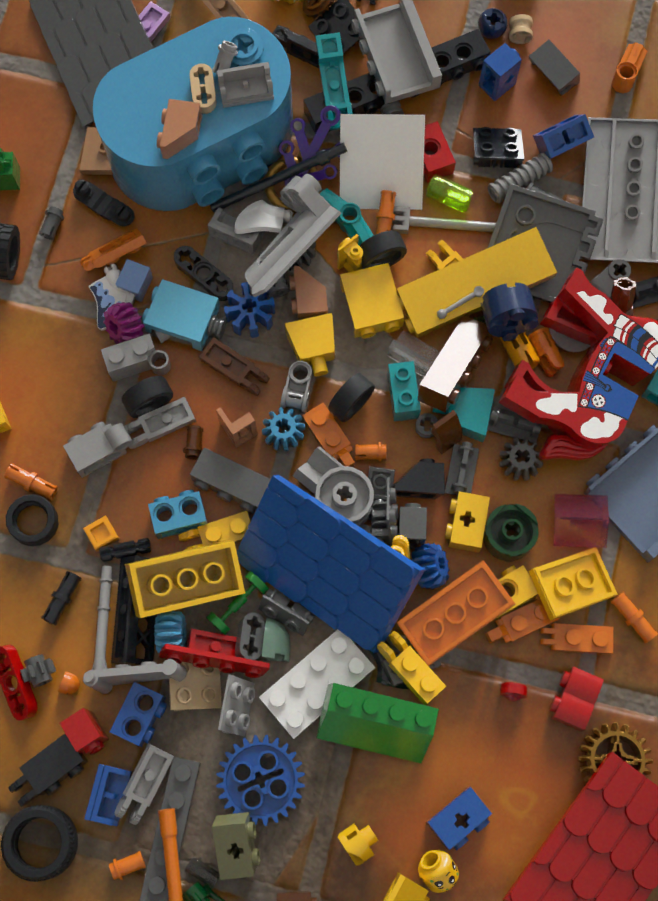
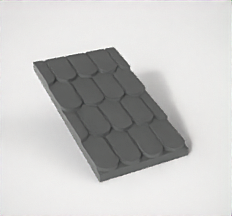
M29 0L42 30L41 32L68 90L70 99L83 127H86L94 122L93 100L102 78L116 66L153 49L151 41L132 0Z

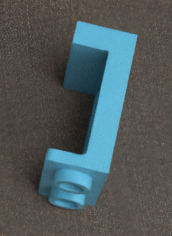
M162 279L159 287L156 286L152 292L150 308H146L142 316L146 332L152 333V330H156L191 342L193 349L203 351L208 339L207 332L213 315H217L220 309L219 298Z

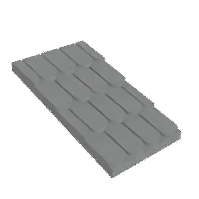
M588 117L594 138L588 140L586 144L582 207L596 211L595 216L604 220L598 237L587 236L596 240L590 260L614 261L622 259L627 262L658 263V120Z

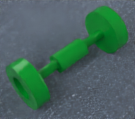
M251 571L245 576L246 580L251 584L245 591V594L238 595L227 606L229 609L220 618L213 612L206 617L224 635L231 630L224 621L232 612L236 613L247 602V597L250 593L257 589L264 595L269 590L267 585Z

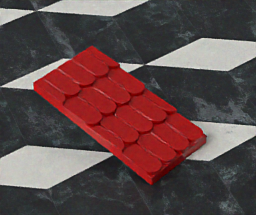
M614 752L608 753L502 900L646 901L653 889L658 885V786L626 761H623Z

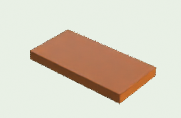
M483 560L396 623L422 660L430 666L513 607L515 602Z

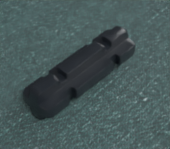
M148 538L138 539V542L133 540L113 544V547H110V545L99 548L100 558L103 562L113 560L115 557L121 559L135 556L139 552L141 554L150 553L151 543Z

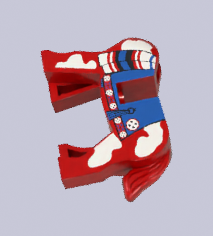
M576 267L568 276L558 296L550 303L539 325L551 328L558 333L590 345L589 351L585 354L572 376L567 392H560L547 386L537 377L530 364L521 360L515 366L504 388L506 390L499 401L500 404L530 422L546 425L554 433L547 438L539 453L541 460H584L599 454L610 442L622 434L639 397L637 394L606 377L608 372L634 386L658 368V321L625 314L605 293L596 289L588 281L584 272Z

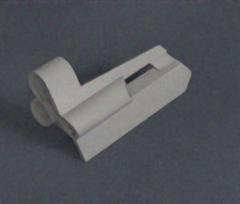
M305 174L302 178L295 176L280 191V200L297 213L257 260L246 270L245 278L252 288V295L254 297L266 293L341 214L339 210L332 207L319 194L322 190L321 185L310 174Z

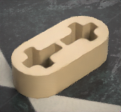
M197 64L190 70L193 102L200 103L202 114H208L216 108L217 104L213 72L208 65ZM199 74H204L205 84H200ZM201 93H206L208 100L206 104H202Z

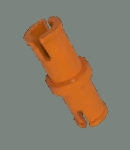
M389 190L381 191L379 212H376V219H378L376 234L391 231L392 221H395L393 211L396 192Z
M13 463L10 464L4 475V478L23 486L25 491H33L49 501H52L58 491L57 485H53L39 478V474L35 472L30 473Z
M624 591L611 600V603L626 619L624 621L626 625H631L645 644L658 634L643 616L644 612L636 608Z

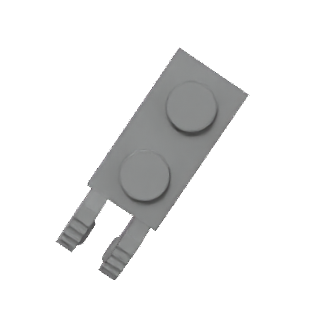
M182 397L138 417V420L124 425L128 434L136 432L142 427L144 429V434L132 439L133 443L129 448L133 449L144 445L148 441H154L196 422V419L186 398Z
M149 743L147 744L123 792L124 796L120 799L115 809L114 815L116 817L122 818L125 815L133 799L138 803L130 815L129 822L133 825L138 824L147 806H150L174 756Z

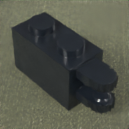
M63 734L19 767L24 775L12 783L8 789L13 793L20 790L26 783L29 782L33 790L23 795L18 801L19 805L23 807L39 795L47 794L50 796L62 787L60 782L68 776L72 779L84 770L83 765L88 761L83 753L75 751L67 735Z

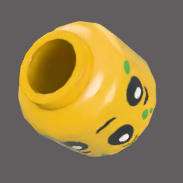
M429 851L422 856L419 862V876L432 892H446L458 881V867L446 851Z

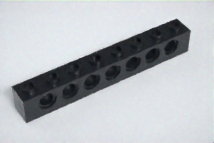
M479 29L432 47L438 65L445 66L443 68L439 67L442 73L441 85L452 79L458 80L471 71L482 70L483 61L490 55L491 51ZM370 73L347 82L349 100L359 101L358 103H351L353 114H374L385 104L382 96L372 93L376 91V79ZM323 92L303 99L304 113L315 134L322 123L320 113L325 107Z

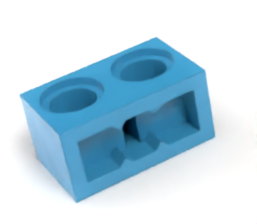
M186 490L179 493L178 497L169 499L168 496L154 499V503L148 504L154 532L158 539L181 534L191 529H198V526L208 524L199 491ZM190 504L196 505L197 511L194 514L187 515L184 513L186 506ZM170 511L172 516L168 521L163 522L159 520L160 513Z

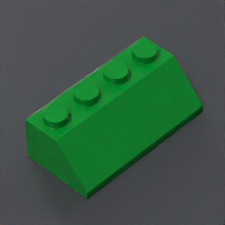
M331 683L327 686L316 739L422 763L434 735L439 709Z

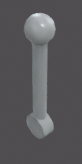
M481 286L475 287L474 292L446 309L438 310L437 317L444 319L447 313L475 296L481 297L484 289Z

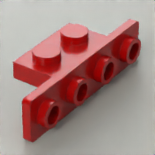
M192 628L189 631L187 647L165 644L159 654L160 658H165L166 660L173 659L177 663H192L196 668H219V671L223 673L241 672L250 678H259L270 669V663L236 657L235 646L237 637Z

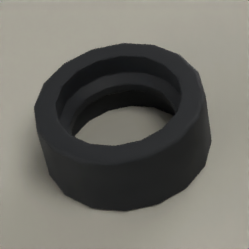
M385 231L376 234L360 245L363 250L361 263L363 269L389 263V266H392L407 253L404 241L397 231Z
M361 373L353 375L334 395L328 405V410L342 422L348 421L368 401L375 389V385Z
M153 376L130 387L123 394L122 403L130 417L138 418L168 404L173 398V392L163 376Z
M35 494L24 495L16 499L10 505L6 514V527L9 533L21 544L27 546H40L48 542L55 535L59 525L58 514L54 506L44 497ZM28 506L41 507L47 514L48 522L46 527L37 535H26L17 526L18 515Z

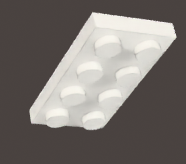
M337 629L259 698L291 737L295 739L321 716L328 684L336 683L355 687L375 667L355 643Z

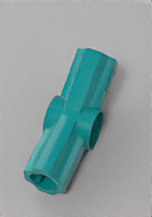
M328 188L322 190L320 195L332 207L341 212L335 222L339 224L340 229L346 232L350 239L358 234V245L360 246L365 240L374 236L363 219L360 207L357 204L346 202ZM351 215L354 216L355 219L349 221L346 220L344 217Z

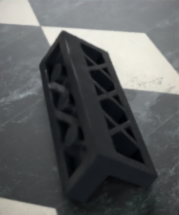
M135 555L124 557L120 560L112 664L141 665L142 662H153L155 644L154 625L156 624L157 614L144 617L147 621V629L142 633L138 627V620L140 618L135 615L125 564L150 558ZM140 642L145 648L144 659L135 658L136 646Z

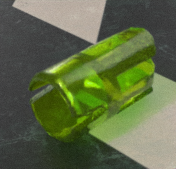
M435 174L428 185L426 196L460 212H466L469 208L473 191Z

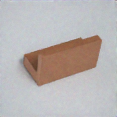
M221 407L216 410L220 425L236 448L258 435L255 420L250 412L231 423Z

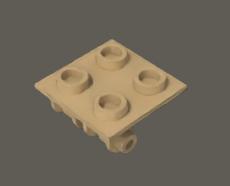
M179 663L186 668L187 675L182 681L169 679L170 710L185 711L222 708L219 668H196L192 663Z

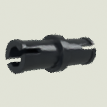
M66 571L57 591L52 592V600L41 619L55 626L57 625L67 605L70 606L72 602L70 598L82 580L81 577Z

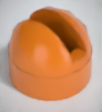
M66 671L58 692L66 695L77 692L80 682L76 675Z

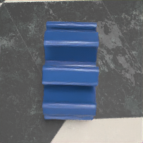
M248 282L241 283L242 295L245 297L241 298L233 290H230L227 294V299L231 307L224 306V311L228 323L231 320H235L232 321L234 333L240 336L246 324H250V337L255 338L259 337L258 326L255 323L259 322L267 330H270L273 326L272 315L269 313H276L273 297L266 300L268 298L267 292L257 297L250 296V285ZM247 308H253V312L248 313Z

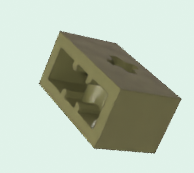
M249 812L216 815L212 825L220 880L254 877L257 866H260L261 858L259 848L254 846L253 839H256L255 822L250 821Z

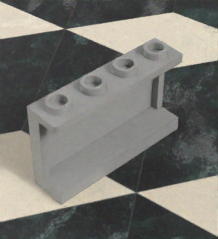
M400 0L399 4L361 14L360 9L354 10V19L351 20L354 34H359L360 50L363 55H367L369 60L367 61L368 71L370 75L375 76L377 94L383 97L385 104L440 88L442 73L413 0Z

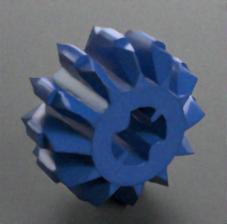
M427 543L415 548L411 555L412 561L425 569L418 582L421 588L434 589L445 585L446 581L449 580L448 572L450 569L446 559V552L442 551V547L435 543Z

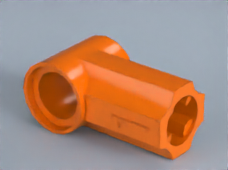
M637 42L628 44L616 68L612 87L618 93H627L633 88L635 79L648 52L642 44Z

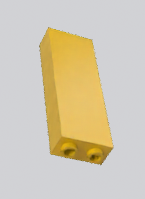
M535 227L397 288L398 301L408 317L404 321L409 333L414 332L416 337L419 338L462 319L464 315L469 316L482 310V297L487 291L498 285L507 283V287H516L515 283H523L532 288L555 278L557 271L539 231ZM481 286L484 289L481 297L475 296L447 313L444 319L437 317L438 310L446 309L474 292L475 287Z

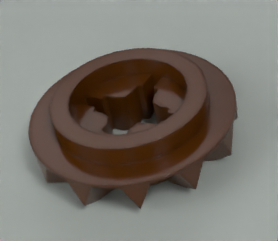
M304 0L303 11L308 17L310 16L313 19L317 16L322 17L323 13L329 11V7L334 5L335 2L334 0H321L320 2L318 0Z

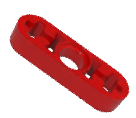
M13 645L0 646V684L11 714L19 721L33 718L37 713L38 705L29 681L24 683L20 670L24 669L19 654ZM12 676H15L17 679L16 689L12 685Z

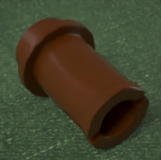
M191 425L187 427L186 447L183 448V453H185V458L198 460L203 450L201 446L204 428H201V426Z

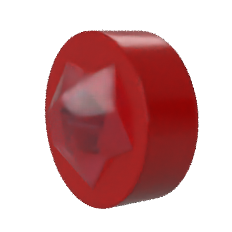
M504 682L500 686V695L506 697L509 701L516 702L527 698L528 687L520 683Z

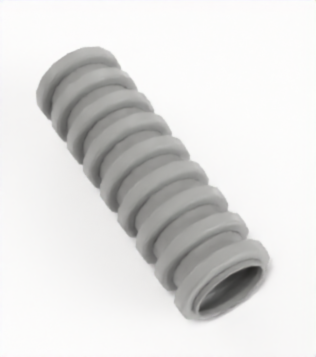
M540 153L538 157L535 156L532 160H528L525 164L520 165L519 168L513 169V172L510 171L506 176L503 175L500 180L497 179L494 183L488 184L490 197L499 204L503 199L505 200L510 184L526 188L531 182L534 183V180H539L540 176L544 177L547 173L552 172L553 164L546 154Z

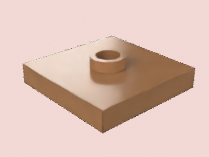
M87 127L80 172L84 175H113L97 128Z

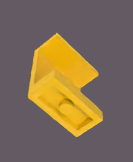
M389 263L340 274V286L342 293H345L354 325L355 338L361 337L366 339L373 337L378 332L386 331L391 333L403 327L404 315L401 304L398 301L399 297Z

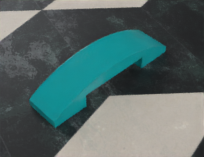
M340 32L316 35L325 107L333 105L340 110L341 114H353L349 100ZM331 110L328 111L327 118L329 120H334L336 116L335 112ZM340 121L336 125L331 126L330 131L340 130Z

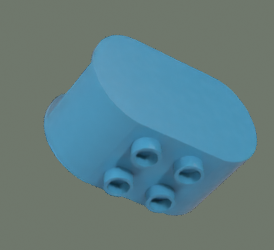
M222 17L214 19L116 66L102 78L94 95L93 117L113 172V178L121 191L131 200L146 208L174 211L184 209L196 202L202 207L211 205L223 196L225 188L239 181L244 185L253 184L266 175L268 172L267 167L271 166L282 156L279 151V145L285 140L290 141L293 133L290 129V123L293 120L290 63L283 46L269 30L245 18ZM239 28H248L258 33L262 38L264 51L261 54L260 60H256L253 64L269 62L274 100L223 108L218 75L213 72L217 104L211 113L202 114L198 140L171 158L163 159L161 149L157 148V136L159 132H163L164 127L161 122L162 111L164 108L167 109L169 99L193 102L190 83V70L197 64H206L213 69L220 51L218 46L222 44L226 35L231 31ZM239 42V50L247 54V47H244ZM234 63V64H232V65L230 66V68L240 67V66H239L238 64H235V63ZM199 74L200 84H205L204 74ZM201 93L202 104H206L208 100L206 93ZM285 143L282 147L284 152L289 145L287 143Z

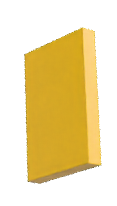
M597 547L547 563L529 571L550 621L618 595Z

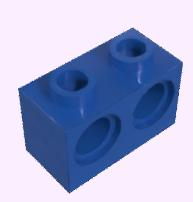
M586 114L574 115L533 135L539 153H544L548 158H553L594 138Z
M134 682L110 733L140 747H143L144 743L148 744L155 732L152 726L156 718L161 719L166 710L167 703H164L166 697ZM151 696L153 698L152 708L143 711L140 707L142 698ZM133 721H139L141 724V731L136 736H131L128 732V726Z

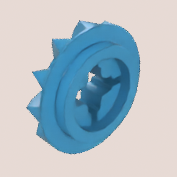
M248 28L235 29L228 33L223 40L237 45L236 50L238 54L234 56L231 65L234 63L239 66L252 65L256 60H260L261 54L264 51L260 35ZM239 42L244 47H247V54L239 50Z

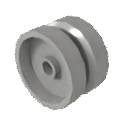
M339 466L330 469L320 478L316 486L315 498L361 527L367 521L372 511L374 489L370 479L362 471L353 467ZM341 498H346L347 501H341Z

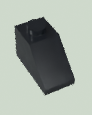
M434 459L419 460L417 464L407 470L391 486V488H396V497L437 499L444 495V463H435Z

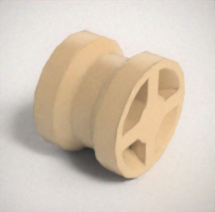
M519 14L510 18L509 27L511 31L509 39L511 42L525 44L533 39V31L531 30L533 26L532 17Z

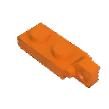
M324 402L302 415V419L321 448L336 460H339L343 466H355V461L350 455V452L353 451L351 443Z
M538 599L500 617L495 621L497 627L488 631L486 637L489 643L501 638L504 639L505 643L513 642L558 621L560 618L550 621L541 599Z

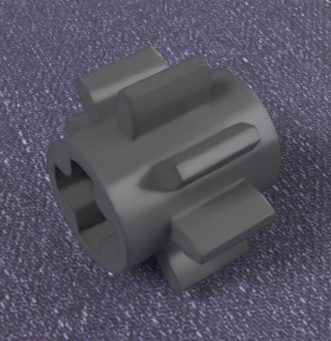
M41 654L24 661L26 668L20 670L24 683L29 681L35 688L53 680L51 673L56 672V669L50 658L45 660L44 655Z

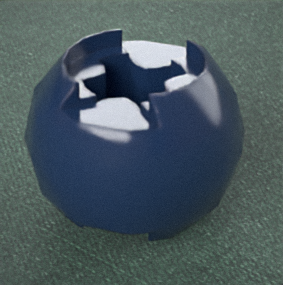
M496 8L485 10L478 19L480 33L489 39H497L502 36L508 26L506 15L502 10Z

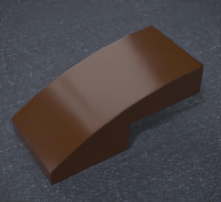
M454 410L432 426L431 433L437 439L435 447L441 455L462 440L461 424Z

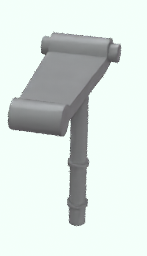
M102 566L101 578L99 579L100 595L99 606L97 607L98 620L95 658L92 670L87 671L83 676L84 684L102 694H107L112 690L113 685L170 678L175 681L185 679L187 675L186 668L173 659H167L163 664L147 661L142 662L141 666L119 664L115 668H107L105 657L108 618L111 609L109 607L110 592L113 580L112 567Z

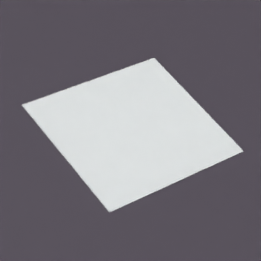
M341 114L340 144L344 142L348 152L340 155V197L348 203L357 204L360 209H379L381 191L389 190L396 192L394 207H410V209L422 210L425 115Z

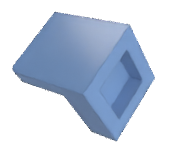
M127 259L116 281L117 288L133 293L136 300L142 302L153 278L150 267Z

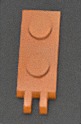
M136 228L89 252L87 256L80 260V263L86 271L100 268L106 264H114L121 256L127 253H135L147 243L141 232Z
M552 623L551 628H541V634L551 635V639H540V645L551 646V651L611 655L613 654L614 627Z

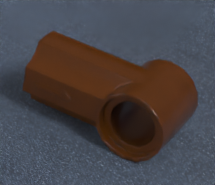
M619 277V279L613 282L610 299L617 307L629 316H633L636 282L627 277Z

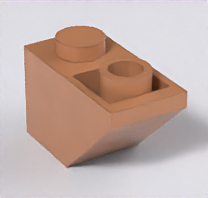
M169 99L167 109L164 108L162 111L161 122L164 125L163 132H159L157 136V148L161 149L163 159L171 158L198 140L202 121L200 103Z
M294 266V275L289 276L290 290H296V299H291L292 313L298 314V320L328 314L326 287L301 267Z

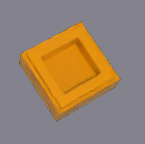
M106 515L83 528L96 552L99 551V548L119 540Z

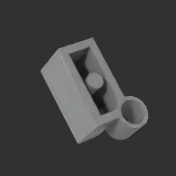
M150 333L101 349L108 373L113 382L150 369L156 375H165L171 368L167 353L162 350H155ZM156 360H166L163 366H154Z
M104 422L96 423L90 428L91 431L83 435L78 434L71 437L67 441L68 443L63 446L82 478L127 453L125 449L133 441L122 423L113 426L111 423L105 425Z

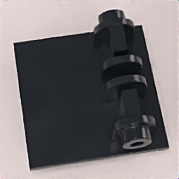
M337 0L334 5L329 7V11H325L322 17L319 16L308 26L315 37L316 35L340 32L343 54L356 43H359L360 40L359 34H354L351 20L354 19L355 9L349 0Z
M473 128L475 152L473 165L490 167L491 160L492 168H495L496 160H499L500 168H503V162L506 168H517V166L522 165L524 151L521 129Z

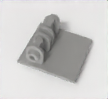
M228 674L218 730L222 731V733L245 737L246 730L250 725L249 713L251 703L255 698V683Z

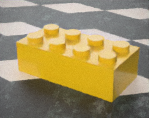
M234 541L221 542L125 564L135 615L138 618L245 594Z

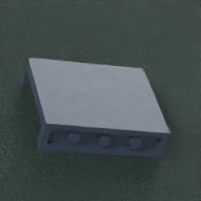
M655 425L651 426L643 434L645 437L643 441L639 444L634 441L624 450L626 455L621 460L616 457L605 466L608 470L602 476L598 473L586 483L589 487L584 492L587 498L647 563L658 555V428Z

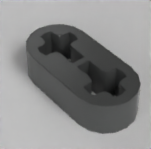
M251 612L240 620L235 646L236 657L257 660L261 656L265 621L260 614ZM250 621H253V626L257 627L252 633L251 626L248 625ZM249 642V650L253 652L250 656L247 655V650H244V648L249 644Z

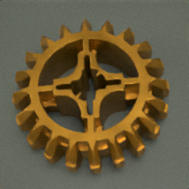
M614 722L611 725V731L606 723L602 724V733L599 729L593 728L591 731L595 739L586 735L584 740L589 746L580 745L579 747L581 751L586 752V756H578V761H586V766L579 768L580 772H589V775L584 778L585 782H588L597 770L595 763L601 764L610 752H614L622 760H627L626 762L629 765H635V769L641 774L651 775L652 773L650 769L645 768V764H653V759L645 758V754L652 752L651 748L643 749L641 746L647 740L645 738L636 740L639 734L638 730H633L628 734L629 725L627 724L623 725L621 730H619L618 723ZM611 737V744H608L607 753L595 755L598 745L604 739ZM620 739L629 744L635 757L627 755L623 751Z

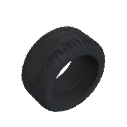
M46 805L27 807L16 813L9 820L1 838L2 857L8 869L19 878L32 882L49 880L62 874L74 860L78 848L77 830L71 818L60 809ZM39 818L52 821L59 829L62 839L58 857L52 864L43 868H35L28 865L21 857L18 848L22 829L30 821Z

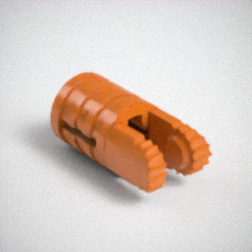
M548 327L540 328L528 335L545 374L549 377L554 376L558 372L557 370L562 369L565 364Z

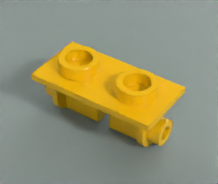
M358 234L351 239L349 237L344 239L339 244L337 252L338 270L343 267L348 272L362 269L363 250L358 245Z

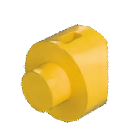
M354 823L337 836L356 866L363 864L374 856L370 846L379 841L369 825L359 831Z

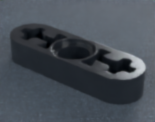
M181 246L176 249L174 261L177 268L210 295L218 297L219 301H227L228 292L230 290L234 292L232 280L193 248ZM182 255L185 257L189 255L190 261L194 264L193 268L188 261L184 260L182 262ZM201 268H207L211 271V274L208 278L201 279L197 276V272ZM215 277L216 282L223 287L226 284V292L223 290L218 292V286L213 282Z

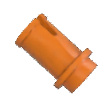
M381 442L379 444H355V459L379 460V462L387 460L386 444H381Z
M138 851L120 860L113 859V862L109 864V868L114 880L118 878L123 880V876L142 868L144 869L146 865L141 851Z

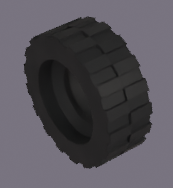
M0 223V279L13 280L19 261L20 232L16 225Z

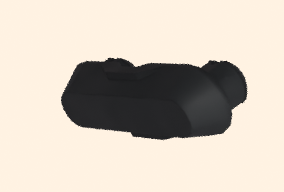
M78 180L73 188L74 197L93 212L119 226H128L134 221V211L126 204L111 197L90 182Z

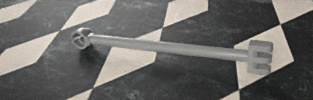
M394 207L393 214L401 216H395V221H392V223L401 225H392L391 231L408 234L409 226L493 232L496 223L410 216V207Z

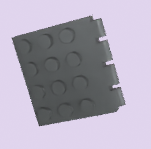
M510 184L488 248L537 227L557 274L555 278L530 288L532 297L551 303L558 296L568 276L576 267L585 274L588 264L579 261V259L590 260L596 244V240L587 236L598 237L604 220L596 217V211Z

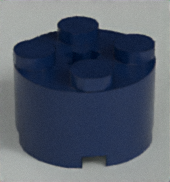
M507 283L498 285L487 291L482 297L483 303H481V308L487 330L493 336L502 337L503 341H512L519 334L534 329L539 325L538 314L530 288L523 283H515L516 287H507Z

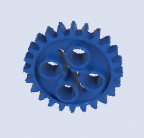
M254 735L253 743L251 744L246 738H243L244 747L240 748L234 743L233 746L236 752L234 754L225 752L229 758L228 763H219L225 768L224 772L216 773L218 777L223 778V782L217 784L216 787L224 788L225 791L219 796V799L228 798L229 801L224 808L234 807L233 814L249 812L255 825H257L259 819H262L264 826H268L269 817H272L278 823L279 813L288 817L286 808L289 806L296 809V805L292 801L293 798L302 799V796L296 792L297 788L305 787L304 784L298 782V778L305 776V773L297 772L296 770L302 765V762H293V758L297 754L296 752L286 753L289 744L286 743L281 748L278 747L279 738H276L272 744L269 743L268 735H265L263 742H259L257 735ZM266 754H272L276 758V765L270 770H266L261 766V759ZM240 765H247L250 768V776L244 781L236 777V769ZM279 769L284 770L283 774L266 780L264 788H261L260 785H254L244 791H238L239 786L256 780L257 773L266 776ZM276 780H283L287 787L285 793L281 796H275L271 791V785ZM253 790L257 791L261 797L260 803L256 807H250L246 803V795Z

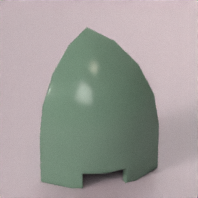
M266 618L262 659L289 662L291 650L290 635L286 628L277 620Z

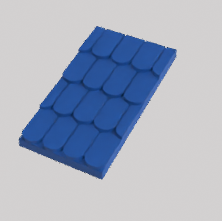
M280 475L272 476L237 550L238 561L241 566L253 572L264 583L268 582L293 602L300 603L333 629H338L362 648L373 653L379 652L377 645L380 642L385 643L425 571L424 568Z

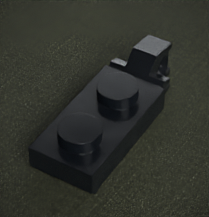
M278 25L272 34L287 49V53L319 68L316 43L304 35H299L289 30V28Z

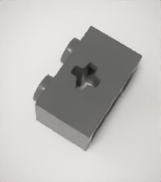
M407 503L405 507H400L397 520L398 535L407 537L409 549L420 547L426 541L427 508L421 507V504Z

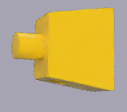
M332 313L285 323L286 336L297 361H304L311 365L313 375L316 377L326 375L328 373L326 362L335 359Z

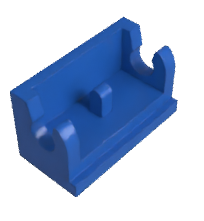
M99 764L85 820L118 826L120 818L116 817L114 812L120 799L124 796L123 792L131 778L132 771Z

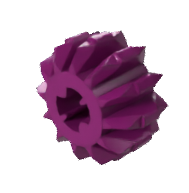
M118 302L108 307L107 311L104 312L105 320L103 323L106 325V331L110 335V340H114L116 344L143 336L142 328L144 324L141 322L142 316H139L137 307L133 308L130 302Z

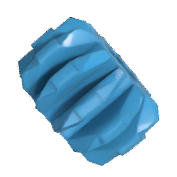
M280 407L278 415L270 411L269 416L271 419L263 420V425L266 427L262 429V435L267 436L265 439L266 444L274 442V450H278L280 445H283L284 451L287 452L289 450L288 444L296 448L298 447L296 439H304V434L301 431L305 430V424L299 423L302 420L300 414L293 416V409H289L287 414H284L283 408ZM283 426H288V432L284 430L285 433H280L279 427L283 429Z
M175 610L158 614L155 619L156 624L154 625L157 652L160 654L165 644L186 647L187 623L185 622L184 614L181 611Z

